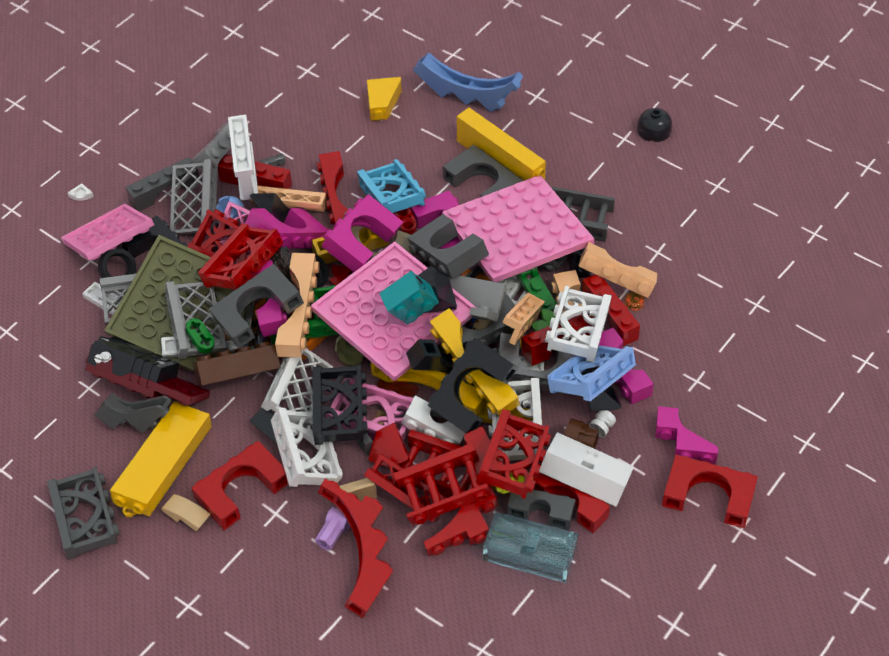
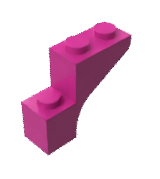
M658 406L655 438L675 440V455L688 456L691 459L707 461L716 465L718 447L686 429L680 422L679 408Z

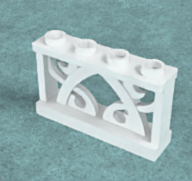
M247 116L228 117L234 174L235 177H238L240 199L242 201L252 199L250 197L251 194L258 193Z
M565 286L564 292H560L557 303L560 305L556 304L553 316H556V318H551L549 329L552 330L547 331L546 334L547 350L551 351L553 349L586 357V361L594 362L608 314L611 295L604 294L602 297L569 289V286ZM568 301H572L574 305H569ZM583 315L584 320L592 326L583 327L576 331L569 324L568 320L575 316ZM560 334L564 335L563 339H559L557 336Z
M531 378V380L510 381L508 384L514 392L532 390L518 396L520 404L523 403V407L530 405L531 408L523 410L520 405L517 407V410L523 416L533 418L531 422L542 425L539 378ZM488 409V419H492V425H489V437H492L499 417L496 413L493 415ZM533 435L531 441L537 442L538 437ZM503 438L507 442L513 441V439L509 441L508 438ZM518 443L511 451H503L508 456L509 461L526 459L523 450H519L520 446Z
M278 407L271 419V424L289 486L297 487L299 484L321 485L325 478L338 483L342 478V469L337 460V453L332 442H323V445H315L312 430L313 413L287 411L286 408ZM303 424H311L312 429L310 428V425H308L305 429L303 427ZM302 438L308 440L318 450L314 458L310 459L304 451L297 448Z

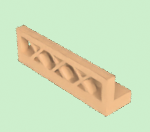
M258 186V193H276L288 208H303L304 210L319 212L326 211V193Z
M527 293L505 316L502 323L515 329L509 343L515 345L531 327V324L537 320L545 303L544 300Z

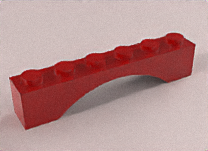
M340 151L319 154V162H316L318 173H322L319 175L321 185H325L323 193H326V198H328L326 200L327 211H331L329 213L330 223L334 225L340 218H343L345 211H348L336 195L339 182L344 176Z

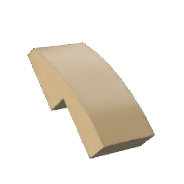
M176 494L161 509L177 523L179 520H182L196 532L210 516V513L199 505Z

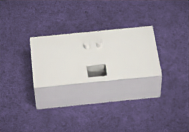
M557 432L545 454L539 472L617 506L634 466Z

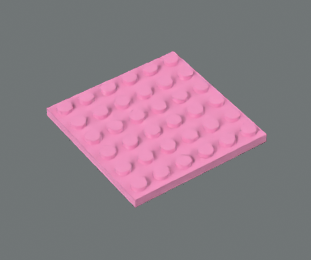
M541 175L540 177L530 178L442 212V214L453 220L458 233L457 237L460 241L473 233L484 240L489 255L479 261L478 264L493 282L502 281L583 249L587 246L588 242L594 244V237Z
M393 242L311 305L312 311L393 381L397 380L411 368L406 352L418 339L435 340L430 333V329H432L430 321L444 312L424 313L416 321L407 325L387 311L379 293L408 272L412 271L419 275L427 269L425 265L396 242ZM452 288L457 309H451V311L461 322V326H463L474 317L469 314L471 307L475 306ZM439 338L435 340L437 346L442 343Z

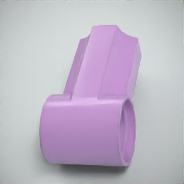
M332 507L329 510L325 524L315 538L316 544L324 550H332L342 532H347L350 528L348 521L339 509Z

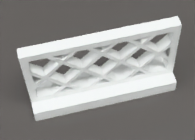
M307 348L302 351V354L308 357L309 364H303L302 358L284 357L280 364L281 368L278 369L261 407L266 411L272 409L276 412L278 407L281 408L279 406L280 402L286 400L289 408L287 411L313 413V390L310 381L313 379L307 376L305 368H312L317 365L323 368H333V366ZM296 369H300L303 379H296L294 373ZM304 382L308 392L301 393L298 383ZM293 384L296 394L289 395L288 385ZM309 395L311 405H305L303 396ZM297 397L300 408L294 409L291 399ZM303 424V427L306 429L308 424Z

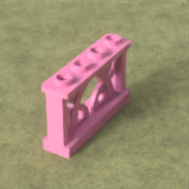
M350 379L348 384L353 385L356 380ZM364 383L363 388H366L367 400H363V404H367V406L379 404L386 413V416L377 417L372 421H368L364 417V421H367V434L374 440L376 431L392 423H401L404 417L395 418V416H401L403 411L407 412L414 399L413 397H406L394 391H387L375 385ZM357 390L353 393L358 396ZM338 392L331 408L340 415L351 403L347 401L344 395ZM342 403L347 406L342 411H338ZM331 413L325 414L326 418L330 417V415L332 419L334 418ZM351 421L349 423L351 427H347L344 423L341 426L344 429H354L357 423ZM402 425L399 432L404 442L409 429Z

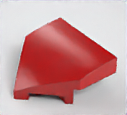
M396 423L376 431L368 461L376 463L379 456L384 454L400 466L410 462ZM385 461L381 463V466L390 469L388 463Z

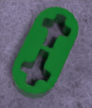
M190 319L186 324V335L200 353H210L215 343L213 336L201 320ZM191 327L198 328V333L195 329L191 330ZM202 340H203L205 343H208V342H209V345H208V346H207L206 344H203V345H202Z

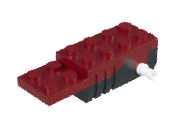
M99 337V340L91 345L89 355L86 358L87 365L85 370L91 372L94 377L108 379L109 383L125 386L126 390L139 392L148 399L167 396L170 399L178 400V403L190 406V404L208 399L210 395L209 390L177 378L179 362L171 361L167 357L163 358L162 355L154 354L152 351L116 337Z

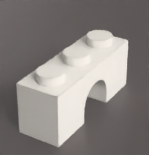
M415 395L401 424L405 425L409 430L412 429L459 445L465 432L449 421L445 423L435 422L430 415L431 408L428 406L429 402Z

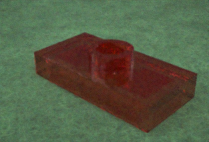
M380 379L376 385L381 389L394 391L397 394L413 398L419 391V386L403 381L386 382Z

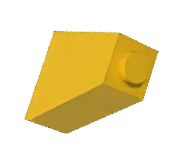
M401 77L367 80L371 121L388 119L402 92Z

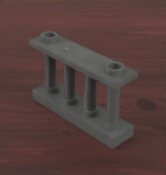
M551 187L569 209L571 205L582 207L578 220L594 237V240L606 242L608 224H604L607 212H614L615 198ZM589 209L600 210L597 222L586 220Z

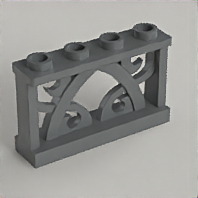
M97 467L60 480L51 479L47 481L63 549L68 560L76 558V555L113 543L114 545L118 544L116 536L120 535L117 523L113 524L112 519L115 518L113 507H108L107 504L111 499L108 490L103 489V485H106L104 474L99 473ZM95 483L94 489L88 490L89 485H86L83 488V492L80 491L82 484ZM75 487V490H66ZM98 493L100 495L101 500L95 497ZM72 499H74V503H73L72 506H70V507H66V506H65V504H66L67 502H71V503H72ZM79 500L87 502L96 508L86 524L78 518L66 517L77 509ZM103 513H105L106 520H105V519H101L102 516H103ZM78 524L82 527L80 530L78 526L74 530L71 529L72 525ZM101 526L107 528L104 535L95 537L90 533L92 530L96 533H101L99 531ZM86 536L89 538L88 540L79 542Z

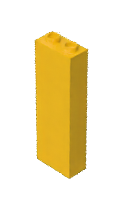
M467 108L457 115V142L467 149L472 145L482 149L487 155L496 159L498 163L508 168L510 172L520 177L523 181L533 177H540V175L545 180L546 161L471 108Z
M174 401L168 413L160 420L110 489L113 503L119 507L126 506L137 514H144L150 517L212 427L210 414Z

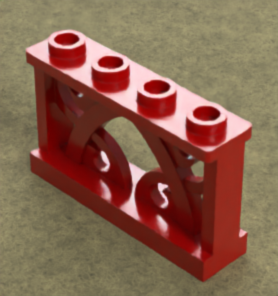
M207 209V214L194 239L187 246L209 257L215 254L213 252V248L216 247L214 244L216 243L219 249L222 246L219 240L231 236L239 227V221L231 217L225 218V213L217 209L214 211ZM218 220L220 222V227L216 228L215 225L213 226L215 234L213 235L210 230V227L213 221ZM226 224L232 228L226 229ZM206 235H208L209 238L202 244ZM248 251L239 256L240 259H236L237 262L235 264L246 260L249 257Z
M242 223L199 270L198 274L207 288L217 286L236 290L255 277L282 246L283 240L277 229L249 227L248 224ZM251 249V254L246 260L238 264L234 263L241 254Z
M502 409L476 483L481 485L487 483L520 495L521 498L525 499L527 492L532 493L536 482L532 478L533 476H538L541 465L537 463L538 461L542 462L546 450L542 448L543 445L548 446L551 435L548 434L550 426L539 425L511 415V411ZM526 433L531 434L529 436H526V438H524L523 436ZM533 435L538 437L537 442L531 441ZM503 438H508L509 441L513 439V441L506 442ZM518 443L526 459L510 464L508 456L497 448L507 449ZM497 458H501V459H503V461H502V462H498V461H496V459H497ZM532 466L530 472L528 473V471L525 469ZM513 473L515 480H512L509 474ZM519 475L524 477V482H518Z

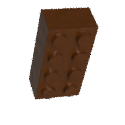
M269 342L255 344V349H250V346L235 349L236 353L231 354L230 350L216 353L217 357L211 358V355L197 357V362H192L197 386L281 368L275 344L270 345Z

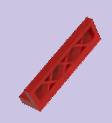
M381 454L373 468H368L364 476L412 508L407 490L399 487L393 474L395 473L394 468L398 471L404 468L384 454ZM383 461L389 464L390 474L384 475L378 471ZM424 481L415 483L414 486L420 485L424 488L425 497L418 498L421 508L431 505V495L429 496L427 483ZM439 492V495H440L441 500H444V499L447 498L446 496H444L443 494H441V493ZM441 515L433 517L428 520H430L431 522H436L439 520Z

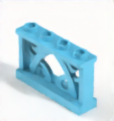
M398 159L394 160V163L365 172L363 169L357 171L359 185L366 196L369 194L390 212L394 213L418 204L421 206L425 205L424 198H426L424 189L419 187L417 180L412 178L411 173L406 171L404 164H401ZM386 184L400 185V188L395 193L382 191Z

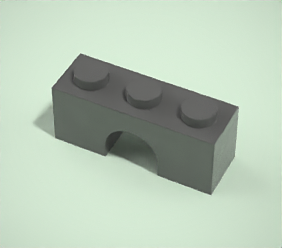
M533 490L532 493L527 492L525 499L521 498L520 495L511 493L507 506V517L528 522L532 512L542 510L549 515L548 527L569 532L575 511V499H571L568 496L550 494L547 491Z

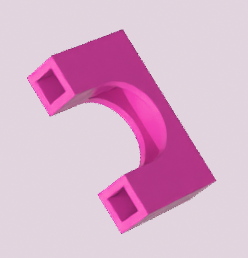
M446 191L425 199V205L421 206L418 204L410 207L416 220L417 228L421 229L441 216L443 211L459 206V202L456 196L453 197L450 191ZM456 236L439 249L452 247L461 241Z
M369 194L364 199L359 198L354 205L355 208H350L345 213V218L343 220L340 218L335 223L334 229H329L323 236L325 241L322 247L353 272L370 261L374 253L354 237L351 227H366L385 242H388L403 224L402 220Z
M251 208L245 224L253 228L277 229L283 240V244L279 249L312 248V240L323 237L328 231L327 228L303 208H290L284 223L276 219L265 208Z

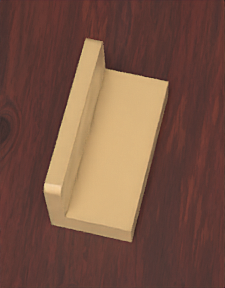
M368 478L340 486L344 491L356 495L360 501L363 500L365 495L370 498H377L376 484Z

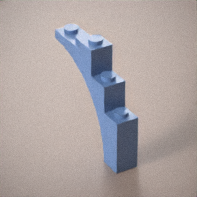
M430 53L419 59L413 68V71L441 98L447 94L451 95L454 93L465 105L478 100L490 112L503 107L505 98L512 90L515 92L521 86L520 82L524 77L520 72L500 79L472 77L451 69Z

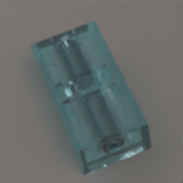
M495 512L483 546V560L566 583L577 549L579 533Z

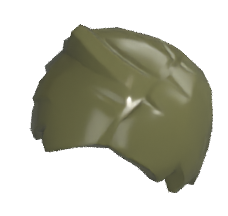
M341 335L336 339L335 352L338 353V358L341 362H344L347 366H356L362 362L364 358L362 353Z

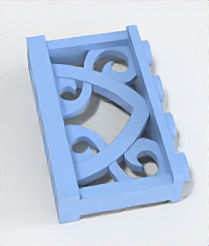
M599 345L594 362L586 361V357L574 355L548 375L550 393H568L583 396L584 400L592 401L636 366L633 347L626 346L624 349ZM599 366L592 373L581 374L585 369Z

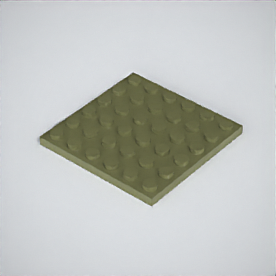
M158 235L105 328V334L154 352V354L162 355L161 338L174 337L165 297L166 282L174 281L175 285L202 282L198 272L211 257ZM213 286L216 302H219L223 297L235 291L234 289ZM199 289L198 293L206 297L209 294V289ZM186 290L179 291V295L185 299L191 294ZM193 296L190 302L199 306L202 300ZM253 301L249 303L244 309L242 314L243 319L245 318ZM205 303L201 309L210 313L209 308L212 306ZM187 305L183 308V312L191 315L194 309ZM197 312L193 318L203 322L206 317ZM210 319L205 324V326L212 330L217 326ZM207 354L211 355V358L217 357L216 354ZM206 355L187 356L185 359H178V357L169 359L179 362V367L194 373L192 362H197V357Z

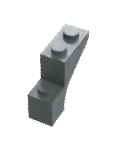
M112 392L94 415L112 429L118 424L122 426L127 421L141 433H144L148 428L152 430L159 421L157 419L159 416L163 418L170 409L167 406L171 399L167 396H160L137 402H129L119 398Z

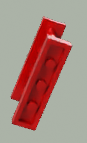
M411 429L408 434V447L411 448L408 453L410 462L403 464L401 467L404 469L411 467L419 451L430 454L427 459L429 460L462 446ZM466 471L459 485L461 493L467 491L471 482L468 471ZM443 472L440 480H434L438 492L449 498L453 496L450 484H448L446 473ZM420 485L414 486L424 490V488Z
M473 443L393 473L399 487L406 488L413 511L406 515L412 525L423 524L428 519L475 501H484L488 496L492 495L487 483L483 485L476 483L478 474L474 461L480 458ZM461 465H466L473 488L461 493L454 469ZM444 472L448 478L453 496L441 500L434 477ZM426 480L433 504L421 508L414 485L417 482Z

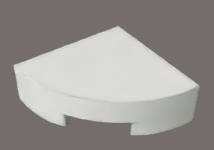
M82 183L68 192V197L77 201L88 200L94 197L93 192Z

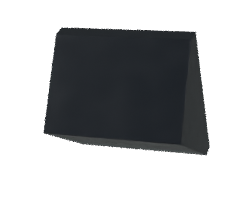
M254 193L250 195L259 208H265L276 219L284 223L289 209L276 193Z
M431 266L418 275L431 285L439 301L430 311L425 313L444 311L449 308L457 309L449 275Z
M590 368L585 369L584 375L592 373L594 371H592ZM611 386L592 401H587L590 411L618 410L621 408L616 390Z

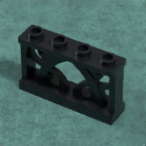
M361 364L352 367L322 369L321 366L312 367L313 438L315 445H323V442L364 441V434L368 433L367 421H364V417L367 416V404H363V400H367L366 388H363V384L366 383V371H362ZM344 378H354L356 380L353 385L348 384L350 379L346 380L343 385L340 384ZM356 390L358 392V397L353 393ZM328 391L331 395L326 396L324 393ZM338 392L351 402L349 407L340 415L333 408L323 406V404L331 402ZM327 413H331L334 418L332 419L331 415L330 417L325 418L324 415ZM351 421L357 423L354 429H344L341 426L344 423L347 427H351L349 424Z

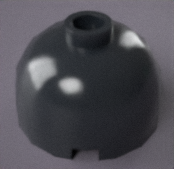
M650 108L640 115L637 122V133L641 138L646 141L652 139L655 142H661L670 137L672 119L665 110Z

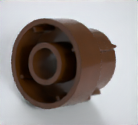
M571 418L564 435L595 449L599 430L590 427V425L585 424L583 421Z

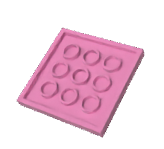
M123 204L62 236L61 239L65 245L87 260H95L102 253L116 249L117 245L122 242L131 241L135 235L149 231L150 227L154 226V223L148 216Z

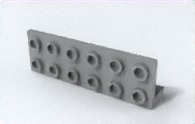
M457 276L453 280L449 278L452 288L475 306L471 307L469 315L474 316L472 318L492 322L498 321L506 289L505 284L465 276Z

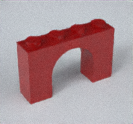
M259 441L247 446L240 454L230 458L223 466L214 469L210 475L203 480L197 481L191 487L194 499L203 509L210 513L213 520L223 530H226L241 519L238 507L224 493L227 485L232 480L241 476L256 477L273 494H276L289 484L284 466Z
M675 455L664 492L662 506L682 512L687 494L694 485L704 482L713 483L720 486L726 492L729 499L724 523L745 529L758 476L752 475L749 472H740L729 467L714 465L707 461L691 459L688 456Z

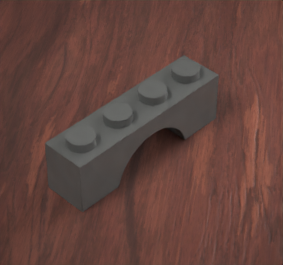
M187 157L173 165L192 164L193 162L190 157ZM173 165L126 186L129 202L135 210L140 212L154 205L157 195L163 189L172 186ZM198 169L193 173L196 178L199 177ZM178 170V178L181 180L188 172L186 170ZM190 176L184 184L189 188L196 179Z

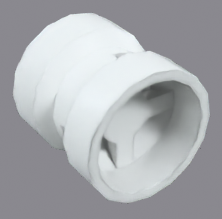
M608 410L598 411L595 416L596 419L589 423L590 427L599 430L600 438H604L608 434L609 428L616 422L615 416Z

